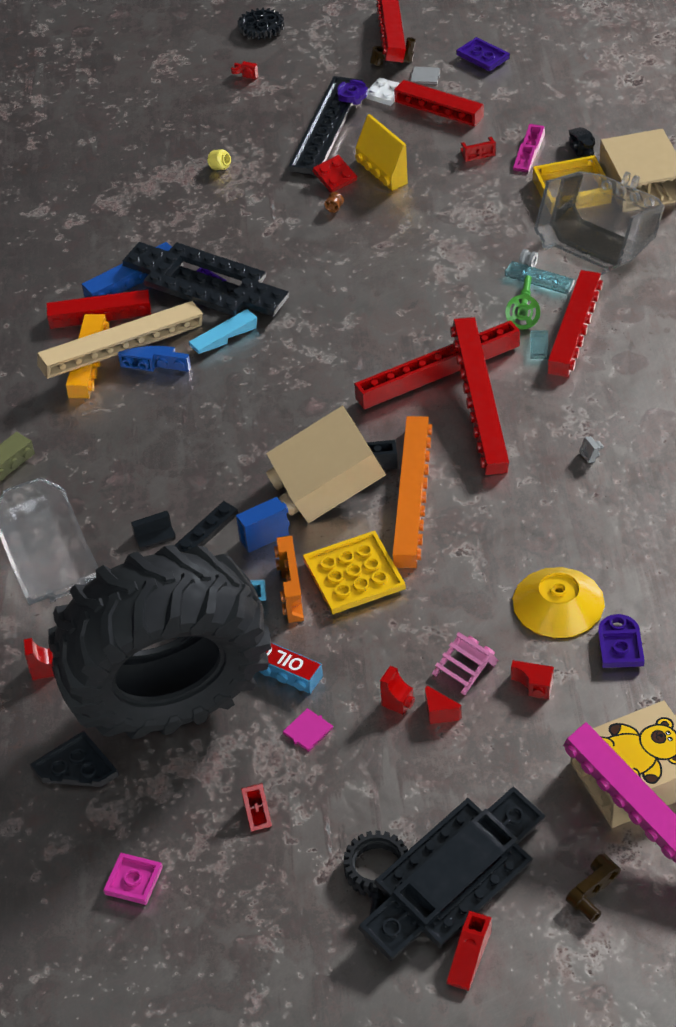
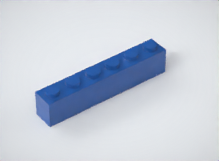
M165 242L157 246V248L169 251L172 246ZM122 263L82 283L83 294L87 298L123 293L143 283L149 274L125 267Z

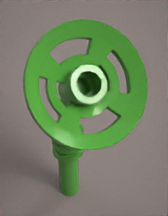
M529 275L525 276L521 294L513 297L508 302L505 310L507 321L511 320L521 330L533 327L540 318V306L530 296L532 277ZM514 304V307H513V310H512V314H513V315L510 316V308H511V305ZM516 307H518L517 314H515ZM533 308H536V315L532 320ZM530 309V310H531V313H530V316L528 317V316H527V315H528V310ZM516 319H519V320H522V321L526 320V323H527V324H526V325H519V324L515 323L514 321H515Z

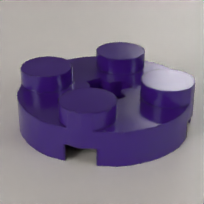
M350 80V83L346 84L342 82L337 88L338 99L341 102L358 105L361 103V100L367 97L368 87L360 80Z

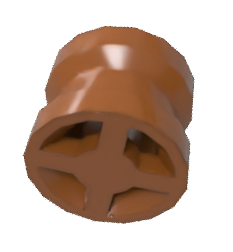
M332 192L328 199H326L324 206L329 212L336 213L339 211L340 206L343 205L344 198L338 192Z

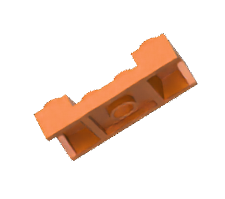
M292 536L277 537V546H274L275 558L279 557V559H275L277 571L281 570L282 578H286V582H283L284 590L280 591L281 602L283 603V616L287 615L288 623L304 621Z

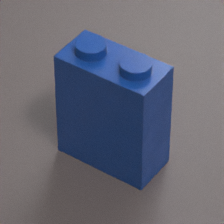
M278 497L236 515L239 540L248 553L276 541L277 537L289 535L288 508L284 502L281 503Z

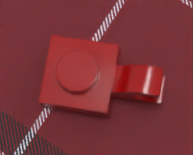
M243 61L242 64L234 63V68L231 67V73H242V77L256 80L258 78L257 64Z

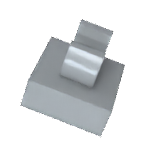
M591 436L585 437L579 453L587 463H594L596 457L600 456L599 450L604 448L600 441L595 442Z

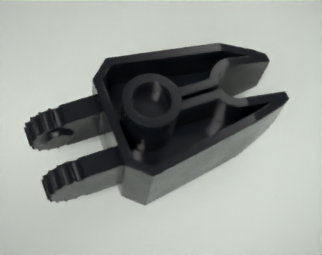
M581 127L570 129L569 144L577 157L582 155L585 157L593 156L595 138L592 133Z

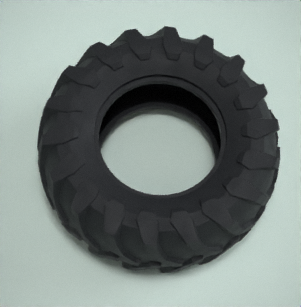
M174 545L163 546L154 555L144 557L136 551L128 554L123 564L112 569L105 565L100 566L95 570L96 578L87 585L74 584L69 591L73 599L67 605L55 607L53 615L57 626L48 629L49 649L53 653L52 670L65 703L82 726L85 728L96 727L103 736L109 737L125 732L131 739H137L152 731L159 730L163 735L174 733L181 725L192 721L197 725L204 723L211 712L219 708L228 710L234 706L233 698L241 691L253 690L257 685L253 678L254 674L268 669L269 665L266 651L271 649L270 632L268 626L264 623L265 613L261 600H259L250 579L230 556L226 554L214 556L203 546H196L188 551L180 552ZM171 638H177L164 645L151 649L142 650L157 642H161Z

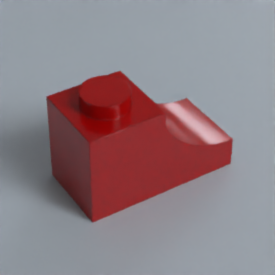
M32 638L24 639L25 657L32 680L54 677L52 670L53 653L50 649L38 646Z
M512 660L511 680L522 683L529 691L528 696L549 699L554 678V667Z
M390 665L380 679L381 703L383 707L404 715L408 708H412L415 702L413 687H410L403 681L399 675L398 668Z

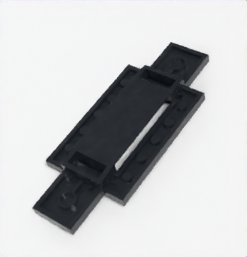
M138 242L122 260L123 266L149 274L144 279V286L193 301L194 303L232 316H236L239 311L249 308L274 317L289 297V291L262 283L266 278L265 271L178 242L169 251ZM183 262L240 280L242 283L239 286L227 281L222 282L219 278L185 268Z
M514 786L490 808L483 811L469 798H466L375 879L374 884L388 899L359 925L358 929L390 961L396 958L423 932L441 948L464 926L469 910L478 913L532 862L533 858L518 844L542 823L546 816ZM501 856V858L493 866H491L479 879H477L466 891H464L453 903H451L441 913L442 909H444L455 897H457L468 885H470L481 873H483L494 861H496Z

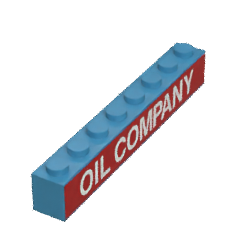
M272 642L271 649L266 651L269 662L268 669L260 671L264 676H270L283 684H289L297 690L305 691L309 694L312 693L323 677L321 663Z

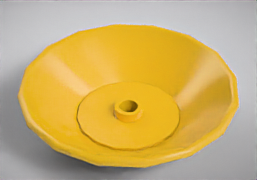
M564 567L544 568L529 574L517 585L512 597L514 613L522 625L538 635L550 638H571L589 631L600 621L605 608L603 592L595 581L580 571Z

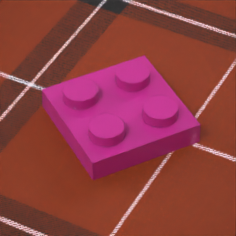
M120 852L105 885V895L147 905L162 871V863Z

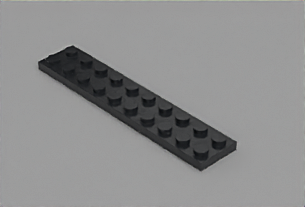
M333 76L289 164V171L315 175L313 167L327 160L353 106V103L339 101L337 88L342 82L346 84L350 83V80L363 81L362 79Z

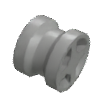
M523 249L520 254L519 265H528L529 268L533 269L538 260V252H529V250Z

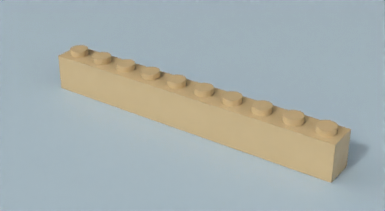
M193 301L38 352L37 366L45 377L49 379L116 356L119 351L142 347L201 327L203 313Z

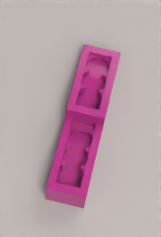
M529 124L523 144L521 143L513 170L529 173L545 136V126Z

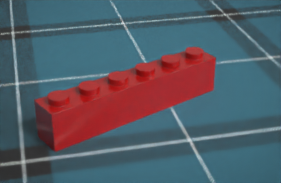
M403 80L394 89L396 103L474 127L484 117V104L406 80Z
M146 289L47 303L49 327L54 329L82 325L85 314H105L106 321L151 315L149 291Z

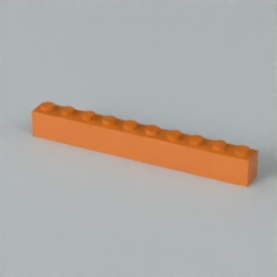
M406 417L393 546V563L397 568H417V561L421 560L422 550L419 549V546L423 544V534H420V531H424V520H421V517H425V505L422 504L426 503L427 494L424 489L428 487V478H425V475H429V464H426V462H430V451H427V448H431V437L428 436L432 435V424H429V417Z

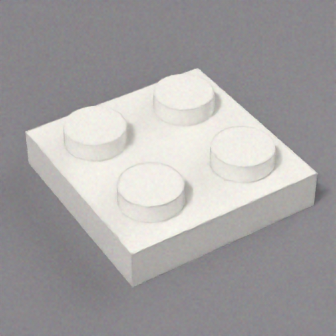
M379 77L368 89V95L365 99L391 106L395 102L394 89L400 83Z

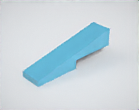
M246 309L189 341V346L200 354L228 344V338L256 329L257 317L250 310Z

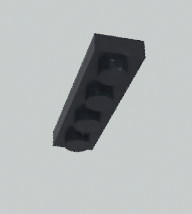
M223 501L174 546L180 552L188 551L196 546H204L239 514L238 509Z

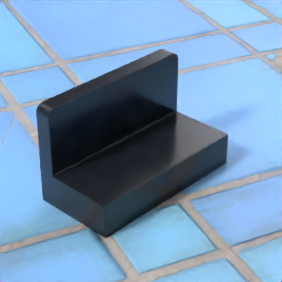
M168 511L131 522L133 535L140 550L176 539Z

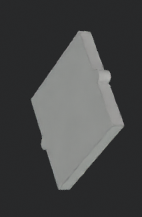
M414 67L413 73H411V82L416 84L437 85L438 78H440V68Z

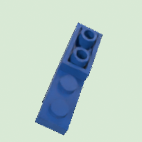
M144 346L126 349L118 353L120 366L152 372H154L155 367L189 372L191 368L189 354L175 352V347Z

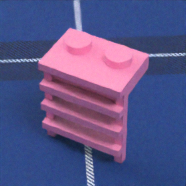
M458 632L457 638L453 643H450L448 651L443 653V658L439 663L437 662L432 674L437 676L440 670L465 686L460 692L465 696L486 664L488 663L495 667L499 660L494 656L495 652L487 646L483 648L478 644L479 641L472 636L466 637ZM454 650L478 664L479 666L474 672L451 657ZM447 660L472 675L469 681H465L445 668L444 665Z

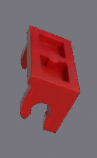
M488 137V142L469 146L462 142L460 152L465 162L496 156V142L492 137Z

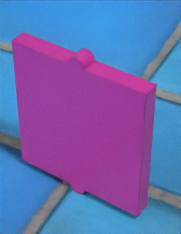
M307 708L283 731V734L293 740L294 744L300 745L309 752L333 729V725L324 720L322 715L318 716Z

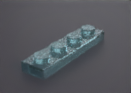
M514 261L505 270L506 277L524 282L525 276L529 275L532 277L531 284L567 295L574 286L575 279Z

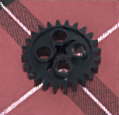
M256 8V11L251 9V12L246 11V14H242V17H239L237 21L238 30L243 36L247 35V38L252 37V39L258 37V40L261 37L266 39L267 36L271 38V35L276 36V33H281L280 30H283L285 26L282 14H279V11L275 12V9L270 11V8L267 10Z

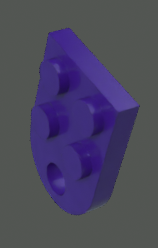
M614 614L604 618L598 627L602 668L644 666L645 660L641 634L637 622L631 617L622 614ZM613 623H621L622 626L616 627Z

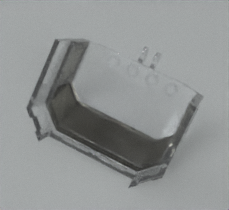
M578 171L546 181L534 229L543 242L541 245L544 250L552 247L559 248L604 268L605 270L601 273L603 275L631 262L656 238L665 206L659 198L636 189L639 184V176L635 175L631 180L630 186H628L627 184L631 177L630 172L626 171L622 181L619 182L602 174Z

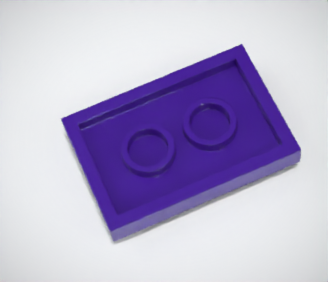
M478 37L456 50V55L489 72L510 59V53Z

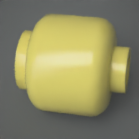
M224 149L212 150L208 155L207 162L212 170H226L231 163V156Z

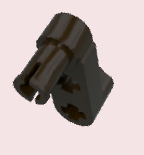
M408 37L406 39V51L403 62L411 63L413 61L416 39ZM374 46L372 49L370 63L373 65H383L385 54H382V46Z
M605 853L599 854L591 863L590 868L594 872L566 896V901L575 910H579L591 923L597 921L602 912L589 900L613 882L621 872V868Z

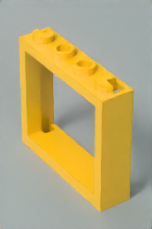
M595 155L533 167V182L549 214L612 203L613 188ZM591 172L599 188L551 197L543 181Z

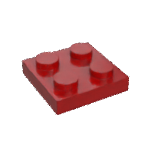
M340 155L313 167V173L330 193L357 181L358 176Z

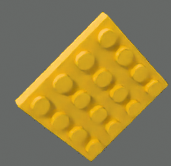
M375 530L303 555V560L332 615L406 589L404 580Z

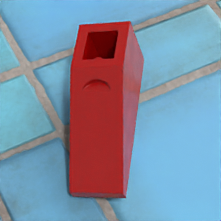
M469 910L448 975V985L467 991L470 990L492 932V917Z

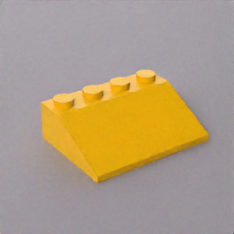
M368 114L356 145L355 158L375 178H378L384 186L393 191L408 184L406 144L371 114Z

